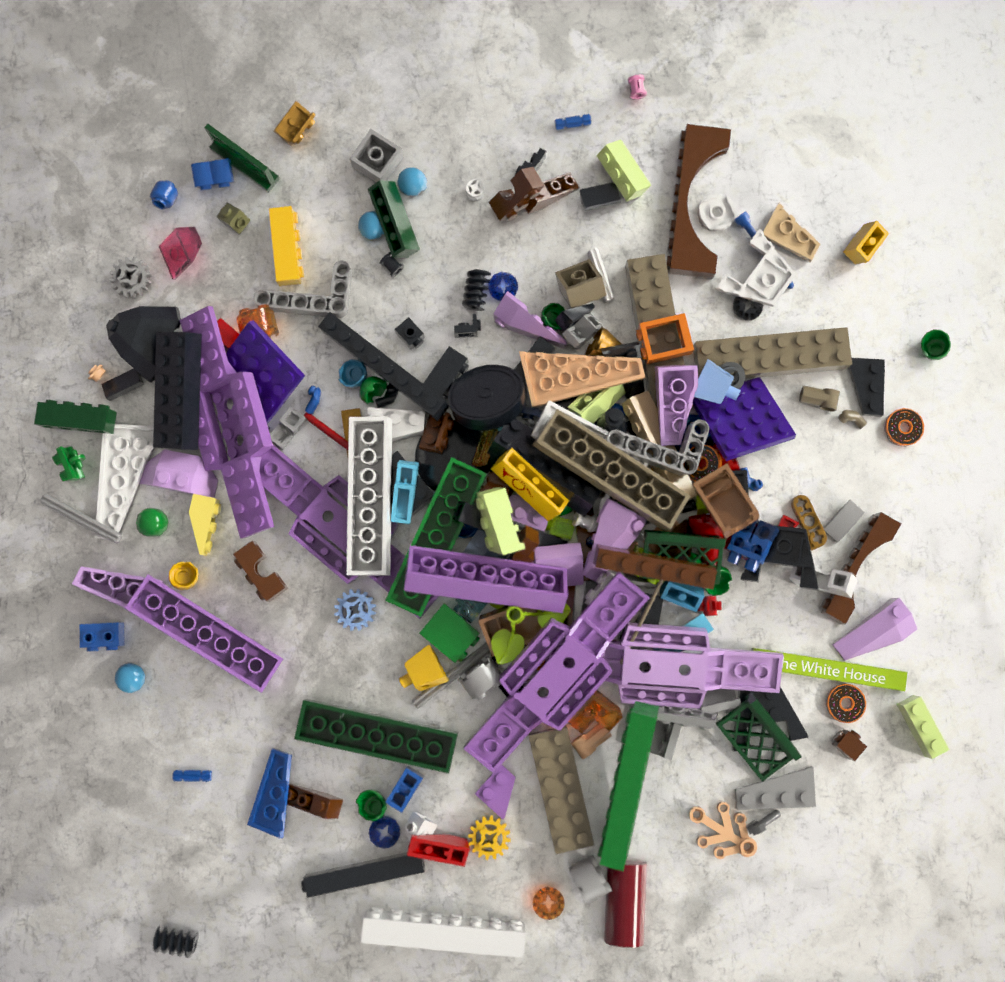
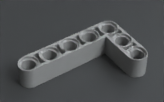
M340 260L334 264L330 296L258 290L254 294L253 300L262 311L326 317L331 312L337 318H343L348 312L352 271L346 261ZM341 268L347 269L345 274H338ZM339 286L345 287L342 293L336 292ZM268 297L266 303H259L261 298ZM281 299H286L285 305H278ZM299 301H305L303 307H297ZM317 303H324L322 309H315ZM336 305H343L340 311H334Z
M696 420L689 424L679 452L619 430L610 431L603 439L611 443L610 436L612 435L617 439V444L614 446L635 460L680 476H687L694 473L698 468L709 432V426L704 420ZM695 425H697L700 428V434H697L695 432ZM629 442L635 445V451H631L628 448ZM689 444L694 445V453L689 450ZM647 449L653 451V458L647 456ZM666 455L671 458L670 465L665 462ZM684 462L689 464V471L683 468Z

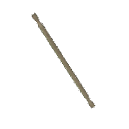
M659 580V584L655 588L637 625L638 627L642 626L664 580ZM634 631L630 642L635 641L639 631Z

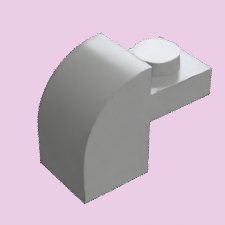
M588 313L573 327L566 329L562 335L570 346L578 350L603 326L591 313Z

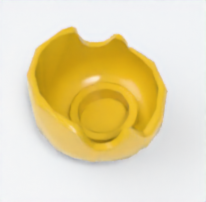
M178 562L169 570V581L178 590H188L193 588L198 582V569L191 562Z

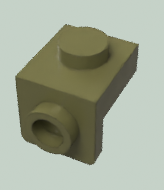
M228 202L216 216L238 234H241L250 222V219L240 209Z

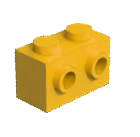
M878 221L863 224L843 253L854 264L867 263L889 233Z

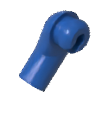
M311 386L308 394L312 397L305 411L309 414H314L320 402L321 390L319 387Z
M748 467L740 469L747 470L749 490L759 491L763 487L760 479L756 480L750 477Z

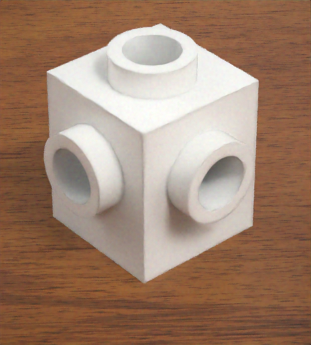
M413 811L401 833L408 837L407 841L410 843L412 835H432L437 824L428 817Z

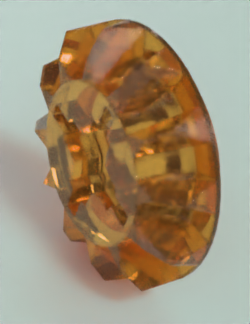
M547 886L539 889L534 895L533 908L535 913L542 919L552 920L563 912L564 898L562 893L556 888ZM547 895H549L551 901L557 902L551 904L550 911L543 904L546 901Z

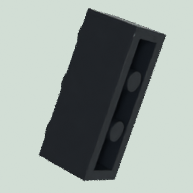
M449 346L423 384L446 401L448 398L446 394L449 392L452 384L460 374H464L469 368L468 358Z

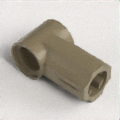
M803 386L799 402L819 406L820 409L826 411H836L840 391L830 388L818 389Z

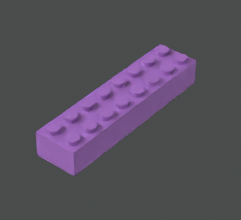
M410 546L406 564L404 591L563 613L568 597L567 568Z
M150 575L146 576L125 607L132 614L260 693L263 692L283 661V658Z

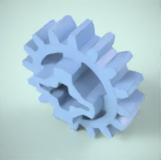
M350 589L349 595L343 592L344 598H337L340 604L334 605V608L338 609V612L334 613V615L340 616L337 622H344L343 628H347L349 625L350 631H353L355 627L360 631L362 625L366 628L369 627L367 622L374 621L371 615L377 614V612L372 611V608L376 607V604H371L374 598H367L368 592L365 591L361 594L360 589H357L356 593H354L353 589ZM352 597H359L355 602L347 601ZM365 602L368 606V613L364 610L363 605L365 604ZM358 605V610L360 612L359 614L355 613L353 615V610L351 608L352 606L356 607ZM343 607L346 608L347 611L346 618L343 614ZM360 617L364 619L359 623H352L355 618Z

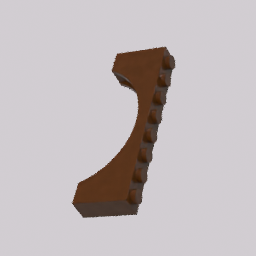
M686 124L685 130H681L680 142H683L682 148H679L678 159L681 160L680 166H677L676 177L679 178V181L674 187V195H677V199L672 205V213H675L674 220H671L670 231H673L672 238H669L668 249H671L670 256H667L666 265L669 267L668 274L713 279L716 274L718 255L710 251L700 241L692 227L688 214V193L697 173L710 161L727 153L730 146L731 129Z

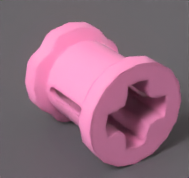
M633 75L628 78V83L631 86L630 98L641 99L646 97L647 93L644 90L643 75Z

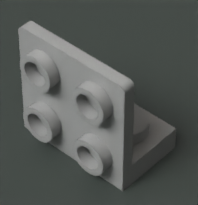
M657 720L650 753L672 760L682 726L679 723L672 722L670 724H663Z

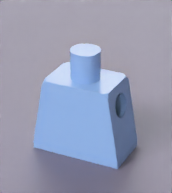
M707 359L698 378V387L694 397L721 404L725 396L736 401L741 390L731 386L734 378L731 374Z

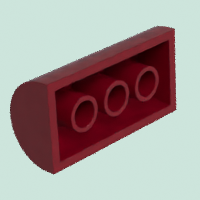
M626 861L623 871L607 867V881L612 891L606 894L604 942L617 947H641L644 945L647 862Z

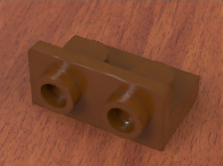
M446 412L438 421L429 415L419 445L420 450L438 454L443 453V450L448 446L449 431H452L454 427V420L450 413Z

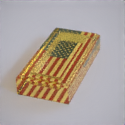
M498 429L482 432L472 462L473 465L477 467L487 465L490 457L487 452L497 436Z

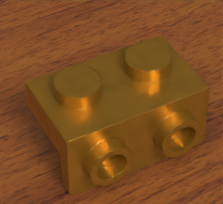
M295 101L273 132L290 146L295 143L299 144L304 137L302 134L306 128L309 130L315 123L313 118L316 114L314 112L310 113Z

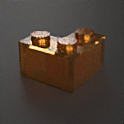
M596 690L568 721V724L582 734L594 721H597L610 732L623 717L620 707Z

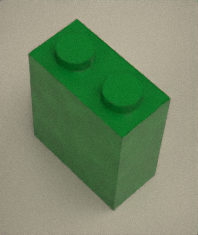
M445 603L419 633L454 663L457 661L462 662L468 655L466 650L469 646L474 647L481 639L478 637L480 632Z

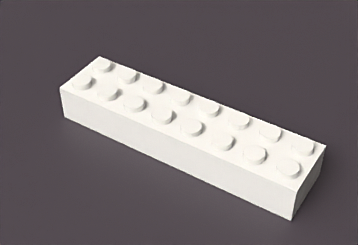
M349 417L347 575L390 576L392 420L389 417Z
M371 907V910L368 909L363 918L361 943L524 958L526 931L525 924L521 923L520 920L502 922L500 918L482 920V917L470 916V919L462 918V915L451 914L450 917H446L437 912L424 915L421 911L402 913L403 910L401 909L383 911V908Z

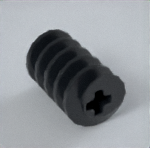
M480 269L470 270L467 272L469 278L466 279L467 285L464 288L466 293L463 294L465 300L462 301V305L473 311H484L485 309L481 308L480 305H486V302L481 300V298L487 297V294L483 293V291L489 289L484 283H490V280L486 279L485 276H491V273Z
M158 926L153 939V951L157 953L161 949V952L166 954L169 950L170 955H174L177 951V956L181 957L185 953V957L190 958L196 950L199 933L196 932L192 938L191 931H188L186 936H183V930L181 929L178 935H176L175 928L168 933V927H165L160 932V926Z

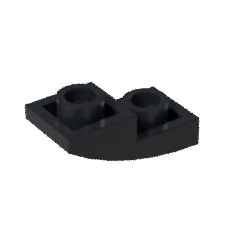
M539 148L537 153L534 152L530 163L524 161L522 166H518L515 175L521 169L534 167L537 171L546 158V150Z

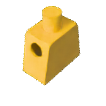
M430 645L424 647L404 663L408 673L399 678L403 688L413 684L419 691L449 681L435 650Z

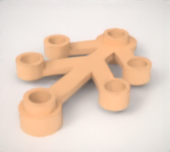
M722 801L717 804V810L721 813L724 827L707 817L705 811L699 806H694L689 810V818L694 823L702 822L719 833L708 837L700 835L696 840L700 848H707L708 845L729 840L736 844L727 848L715 847L713 854L717 859H723L725 856L737 853L744 857H751L756 853L757 843L748 835L746 816L741 812H737L734 815V821L739 826V837L733 832L729 815L730 807L726 802ZM723 804L727 807L725 811L720 810V806ZM694 811L700 812L697 818L693 817ZM739 815L743 816L742 822L737 821ZM702 838L706 839L705 845H700ZM745 843L750 844V848L748 850H745L743 848ZM719 849L723 850V854L721 856H717L716 854L717 850Z

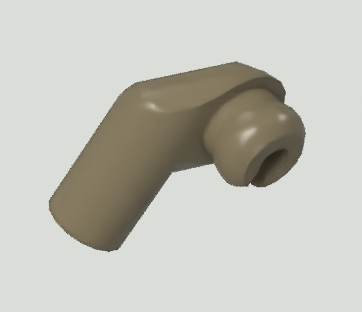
M844 410L839 415V420L842 423L853 421L860 429L868 424L857 411Z

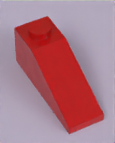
M448 834L412 835L407 856L465 867L470 847L467 838Z

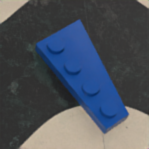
M272 748L247 825L277 838H284L292 754Z

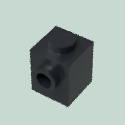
M409 317L395 328L396 334L410 350L414 347L418 348L423 344L424 333Z

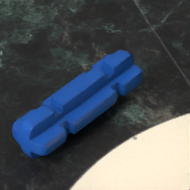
M590 114L582 115V117L580 115L565 117V120L562 118L555 119L556 130H562L564 127L566 129L581 127L582 124L584 126L591 125Z
M182 770L173 771L172 778L173 781L177 782L182 780L184 782H199L201 780L202 782H209L212 780V771L185 770L183 772Z

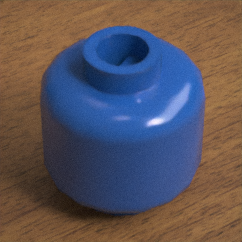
M168 180L156 182L150 193L153 205L159 209L171 208L178 197L175 185Z

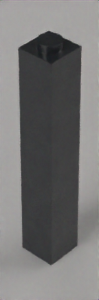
M459 501L453 519L485 531L480 523L482 515L477 506ZM512 520L513 525H518L519 531L516 532L518 537L525 525ZM537 530L539 532V545L537 547L568 543L566 540Z
M406 852L309 873L303 877L301 887L303 893L306 892V896L309 898L424 873L426 868L424 859L407 856Z

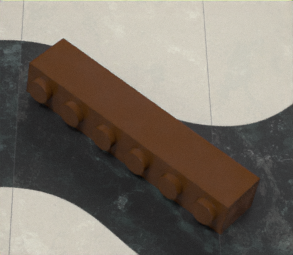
M599 544L596 546L593 561L595 568L708 589L714 588L717 569L711 565Z

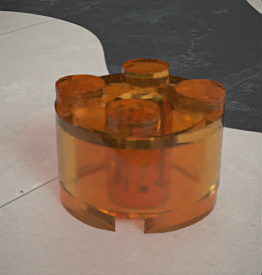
M264 304L255 309L244 308L239 311L236 321L240 333L249 321L254 320L269 337L274 334L275 337L279 335L274 311L270 309L269 305Z

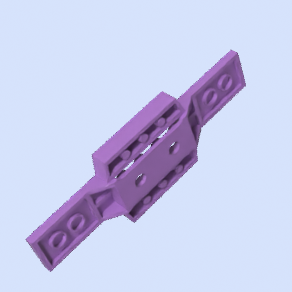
M206 306L180 320L183 332L202 334L198 445L205 471H222L240 539L274 527L259 473L261 456L273 447L253 373H236L228 362L214 309L212 306ZM229 399H232L233 401L232 409H228L227 407V401ZM213 402L215 403L216 408H217V412H218L217 417H216V413H215V410H214ZM218 420L220 421L221 426H222V430H223L222 435H221V431H220V428H219ZM239 435H242L244 440L241 446L237 443ZM223 438L225 439L226 444H227V448H228L227 453H226V449H225V446H224Z
M273 445L272 448L261 456L259 473L263 487L297 515L289 535L347 584L352 583L360 576L347 575V557L303 521L307 520L347 554L348 511L328 495V491L348 507V482L338 475L322 486ZM326 511H331L334 515L333 520L330 522L323 520V514ZM391 522V540L399 526L396 522ZM391 544L390 576L369 577L389 593L405 555ZM431 595L422 616L437 600L438 595Z
M617 572L570 627L550 618L500 675L499 681L509 693V696L464 745L463 749L494 773L525 737L539 724L545 723L560 731L612 673L610 665L602 654L615 636L648 601L649 596L622 573ZM566 636V640L564 641V643L541 667V669L526 684V686L520 692H518L517 690L522 686V684L530 677V675L538 668V666L545 660V658ZM567 657L575 660V664L571 668L563 665V661ZM540 687H546L549 693L545 697H540L537 694V690Z

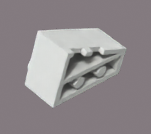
M367 407V417H389L392 420V442L423 435L426 426V413L424 411Z

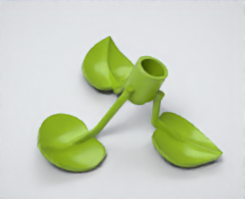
M489 603L492 607L496 609H501L505 606L501 604ZM565 604L563 613L537 610L534 613L523 612L519 607L507 605L506 616L511 621L512 630L511 632L506 629L499 630L493 635L491 641L492 651L497 664H506L513 661L524 649V638L514 633L515 624L521 623L525 616H538V623L543 627L550 618L563 623L571 612V608Z

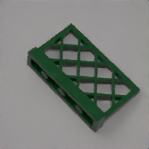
M207 124L204 128L213 142L209 146L210 150L222 159H230L231 166L269 193L280 177L210 124Z
M644 530L643 553L650 554L648 552L650 543L657 544L661 548L656 554L658 556L664 552L667 557L671 558L666 550L672 545L677 546L681 551L673 557L674 559H678L684 554L690 562H696L703 556L708 561V565L717 569L714 584H720L723 547H725L726 543L724 537ZM691 547H696L700 554L691 560L685 552ZM710 549H718L717 557L710 561L705 553ZM641 576V578L654 579V578H649V577Z
M751 692L746 696V701L717 721L716 725L763 782L793 759L797 761L802 756ZM748 707L751 711L750 719L740 718L741 712ZM728 721H735L734 730H726L723 725ZM739 722L749 723L748 731H738ZM753 723L762 724L761 733L751 732ZM737 735L747 736L746 743L737 744ZM751 736L760 737L759 746L749 745ZM764 737L774 739L772 747L763 746ZM748 749L758 750L757 758H748ZM762 750L771 751L770 759H761ZM776 751L786 754L783 759L774 760ZM760 763L769 764L768 770L761 774L759 771Z

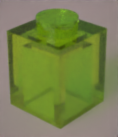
M556 516L548 521L546 530L549 531L550 535L571 541L575 526L572 525V520Z

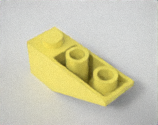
M193 494L189 516L199 554L207 556V553H210L212 549V541L210 540L217 528L215 519L216 515L220 514L221 504H219L220 500L216 498Z

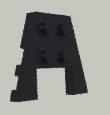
M777 526L779 532L770 546L764 563L802 568L800 588L818 590L819 587L807 529ZM762 564L759 565L755 573L745 569L741 575V580L759 583Z
M781 687L780 693L738 691V698L741 704L747 700L746 696L752 692L775 722L786 721L790 741L808 738L807 732ZM748 707L741 712L740 718L750 719L751 711ZM739 722L738 731H747L749 723ZM753 723L752 727L760 726L762 724ZM737 735L736 743L745 744L747 736ZM732 745V751H737L735 747Z

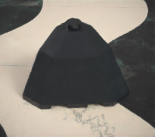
M138 306L118 313L106 325L108 339L120 357L148 382L152 383L155 380L156 331L174 332L176 329H179L181 324L179 308Z

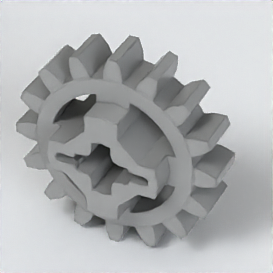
M126 257L125 262L120 259L118 260V266L113 264L115 271L109 272L113 276L109 281L114 283L111 287L117 290L116 292L119 295L123 294L125 298L131 295L133 298H136L137 293L141 296L143 295V289L149 290L146 285L152 283L148 279L152 277V274L148 272L150 268L142 260L138 261L136 257H133L131 261Z

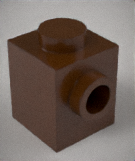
M840 730L833 738L835 741L832 745L852 761H856L867 748L860 740L861 736L854 730Z

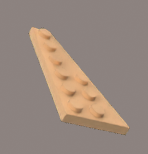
M519 351L533 408L546 405L548 401L557 402L646 378L641 358Z

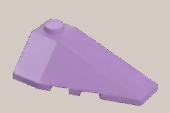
M655 366L660 445H681L688 415L698 387V366Z
M607 498L597 517L598 528L596 533H593V547L588 552L582 575L596 582L602 573L608 571L595 568L593 564L597 544L627 550L636 540L647 520Z

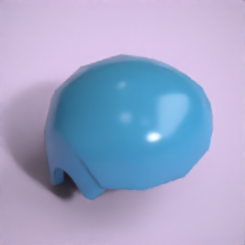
M408 167L399 174L397 185L405 195L417 196L426 189L427 178L419 169Z
M376 211L366 212L360 217L358 230L363 237L368 240H376L384 234Z
M348 360L338 370L339 382L348 388L360 387L367 378L366 366L359 360Z
M131 662L121 665L116 671L115 683L121 691L133 693L140 690L144 685L145 673L139 665Z

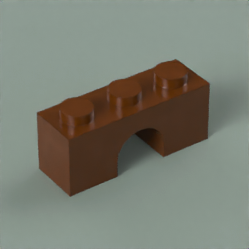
M534 167L521 169L510 180L514 186L515 193H513L512 189L499 191L489 201L499 221L513 220L518 216L517 213L529 205L528 202L531 199L536 198L540 194L539 191L545 185Z
M255 541L249 542L233 554L236 558L234 560L235 564L239 569L243 568L247 573L245 578L251 585L254 584L258 589L256 594L262 601L265 599L266 602H270L288 589L278 573L273 572L267 577H262L259 574L258 565L267 557Z

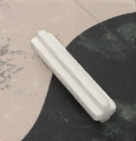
M597 248L590 249L588 256L603 278L607 296L603 297L604 302L612 301L614 296Z

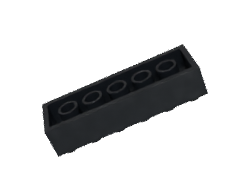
M156 331L154 448L198 450L201 333Z
M516 418L504 425L493 440L487 454L498 460L500 456L513 448L569 500L567 503L568 507L585 517L602 491L532 446L536 440L531 437L532 428Z

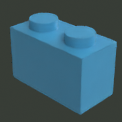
M664 581L660 586V598L694 612H697L705 597L703 587Z

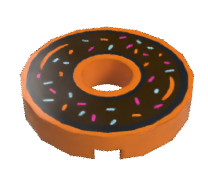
M907 408L898 409L891 413L885 421V432L894 444L909 446L921 439L924 433V422L916 411ZM902 422L909 426L908 432H903L900 429Z
M704 445L700 461L705 459L707 464L704 469H700L698 464L697 470L689 475L692 481L696 482L722 467L721 456L715 448ZM692 447L690 451L694 453L695 447ZM684 462L683 465L686 471H689V464Z
M840 684L832 688L828 693L826 707L828 713L835 720L843 723H852L863 716L866 710V699L862 691L854 685ZM844 698H848L851 702L848 709H844L841 705V701Z

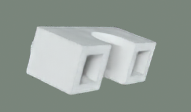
M814 565L818 590L852 598L857 582L852 573L833 569L832 572L825 571ZM793 567L790 579L796 585H800L802 568Z

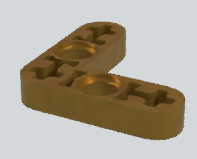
M805 495L794 497L791 501L792 509L801 528L807 529L811 551L815 550L827 542V535L809 498ZM798 499L800 501L804 500L805 504L803 505V508L805 511L809 509L810 512L805 513L802 516L800 515V513L804 511L801 506L797 507L796 504L799 502ZM806 516H811L814 519L812 526L805 525L804 518ZM815 527L818 528V530H815V533L817 536L821 535L822 539L819 540L820 543L818 541H813V538H815L814 532L809 533L808 530L814 529Z

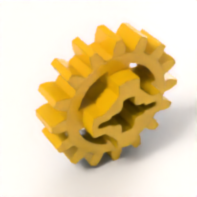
M493 815L490 816L489 820L483 816L482 822L478 819L475 820L476 827L471 825L470 829L473 833H468V837L472 838V840L468 844L474 845L472 852L478 851L479 858L484 854L486 860L489 859L490 855L495 860L497 853L503 856L502 849L508 850L509 846L505 843L511 842V838L506 837V835L510 834V830L504 829L507 826L506 822L500 824L501 818H497L495 821L493 820ZM491 824L495 825L496 827L487 828L486 825ZM478 830H479V831H480V834L482 835V837H481V839L477 842V840H476V834H477V832H478ZM502 833L503 840L502 843L499 844V842L497 841V837ZM486 834H494L492 842L491 840H485ZM491 847L493 850H484L483 848Z

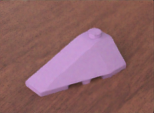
M508 291L506 292L493 314L494 322L499 327H505L508 330L536 340L542 337L551 345L562 349L566 348L567 342L551 327H544L540 317L533 314L530 315L526 309L527 306Z
M892 598L832 645L844 660H848L901 642L915 632L917 626L912 613L900 598Z

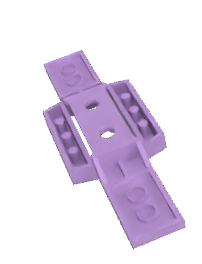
M627 623L621 640L611 641L602 654L612 669V673L605 681L618 684L621 703L635 704L636 701L656 706L700 709L708 690L731 689L780 693L783 664L782 653L710 648L706 628L642 624L641 627H638V623ZM634 631H639L635 641L630 642ZM564 637L561 640V642L553 649V651L545 658V663L564 643L566 637ZM629 646L694 650L703 652L701 654L640 650L631 649ZM567 657L563 661V665L567 668H571L575 664V660L571 657ZM642 662H648L651 667L649 671L642 672L639 669V665ZM681 665H688L690 672L686 675L680 674L679 667Z

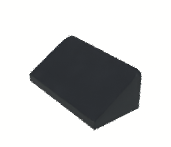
M614 182L580 190V199L585 210L621 202L618 188Z
M133 368L101 385L106 399L111 401L144 385L140 374Z

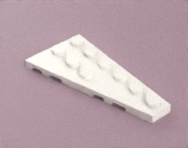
M115 424L114 434L102 433L96 521L117 532L122 527L140 483L144 467L154 449V426ZM95 533L96 539H106Z

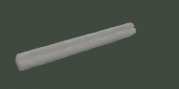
M44 494L40 500L43 505L113 543H119L122 538V534L50 495Z
M487 642L446 673L449 679L448 682L426 689L412 700L414 706L420 708L489 654L490 649Z

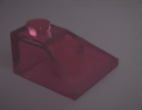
M195 227L175 228L159 245L172 280L176 279L195 260L202 245Z

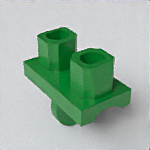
M72 446L58 447L56 449L57 453L52 459L57 466L63 465L64 470L59 474L61 480L64 482L85 478L82 471V461L86 459L85 455H78L77 450H74Z

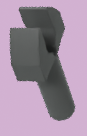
M775 810L759 821L753 820L746 827L749 834L757 835L767 830L765 826L781 817V813Z

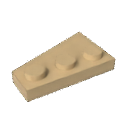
M778 203L763 231L764 236L768 241L811 262L820 243L805 228H802L795 221L796 219L789 215L783 209V206Z

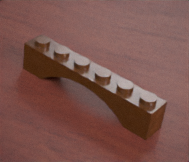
M882 512L873 514L867 523L869 527L859 536V545L857 548L854 547L849 555L851 558L849 563L845 564L841 571L850 572L856 578L857 572L865 558L874 549L892 541L902 523ZM854 592L852 598L831 593L830 597H826L823 601L821 613L839 624H846L855 609Z

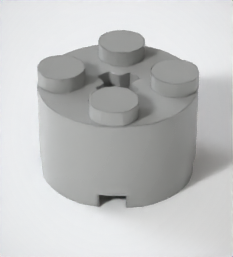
M490 656L486 657V662L480 660L465 672L466 677L464 679L461 676L458 679L472 699L481 700L488 694L486 692L491 687L495 689L501 684L499 677L502 672Z
M594 855L569 867L570 874L587 905L612 891Z

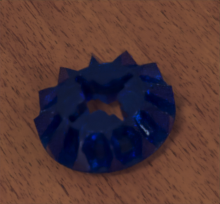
M503 271L494 274L488 284L489 293L498 301L503 299L507 291L515 296L518 291L516 277L511 275L510 272ZM502 279L506 285H509L505 288V293H503L501 287H498V285H501Z
M383 816L373 821L368 833L370 841L379 848L393 847L400 837L398 823L388 816ZM387 825H389L387 832L390 834V836H385L384 838H382V840H380L381 832H379L378 829L383 830Z

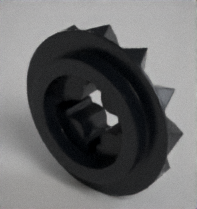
M736 296L733 301V310L740 319L746 321L754 320L762 313L764 305L755 301H751L753 308H749L745 312L746 305L744 302L747 303L750 300Z

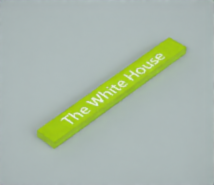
M752 648V651L776 652V651H770V650H763V649ZM782 653V672L906 691L908 672Z

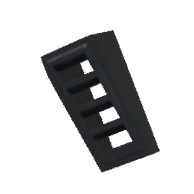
M591 303L564 310L555 319V322L564 332L566 329L574 326L584 315L590 313L595 308V305Z

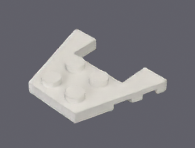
M759 229L748 244L764 255L744 284L726 274L716 289L773 307L796 274L783 257L779 256L773 244L764 236L763 231Z

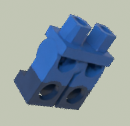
M756 520L751 523V528L741 529L734 533L727 548L730 551L727 561L738 566L741 557L747 558L744 568L755 573L759 565L764 564L770 546L779 532L778 527L762 520Z

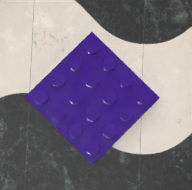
M254 320L247 323L226 352L228 362L236 373H253L268 425L305 375Z
M760 377L744 381V384L739 389L741 391L736 401L727 396L724 397L721 404L697 397L693 398V407L701 420L707 422L709 434L725 461L794 440L796 437V433Z

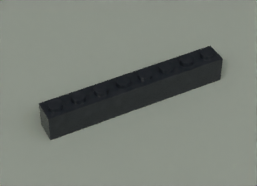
M331 312L319 324L318 327L324 334L436 421L450 407L444 399Z

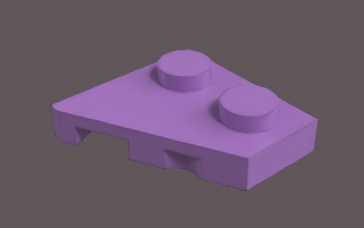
M501 764L475 792V795L500 818L504 819L516 777Z

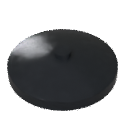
M454 420L453 430L449 431L448 446L443 450L442 454L420 450L421 436L415 451V462H419L418 474L424 483L433 491H436L451 457L488 475L489 471L485 469L486 465L479 466L487 442L481 431L465 428Z

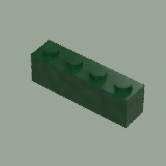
M379 180L368 188V192L393 258H408L419 251L420 248L395 181Z
M46 400V402H37L34 425L43 428L114 434L117 412L111 410L110 406L98 404V407H92L93 405L89 403H81L79 406L69 401H63V404H58V401Z

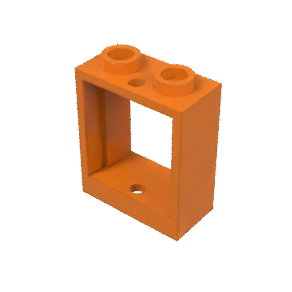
M685 313L639 323L636 337L638 341H641L642 360H646V364L687 356L693 353L694 347ZM676 323L682 348L652 355L646 329Z

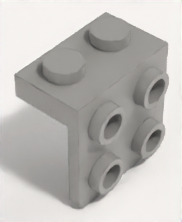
M708 690L699 710L714 713L717 716L718 712L724 710L725 713H730L741 704L739 698H736L735 690Z

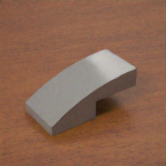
M290 407L279 420V424L270 433L272 443L281 450H284L298 432L306 417Z
M849 500L823 529L834 540L839 542L865 512L853 501Z

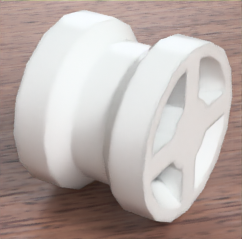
M475 178L466 183V196L468 199L475 202L484 197V184L481 180Z

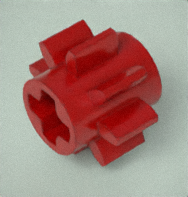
M705 596L698 611H703L705 616H718L717 610H722V602L717 601L716 596Z

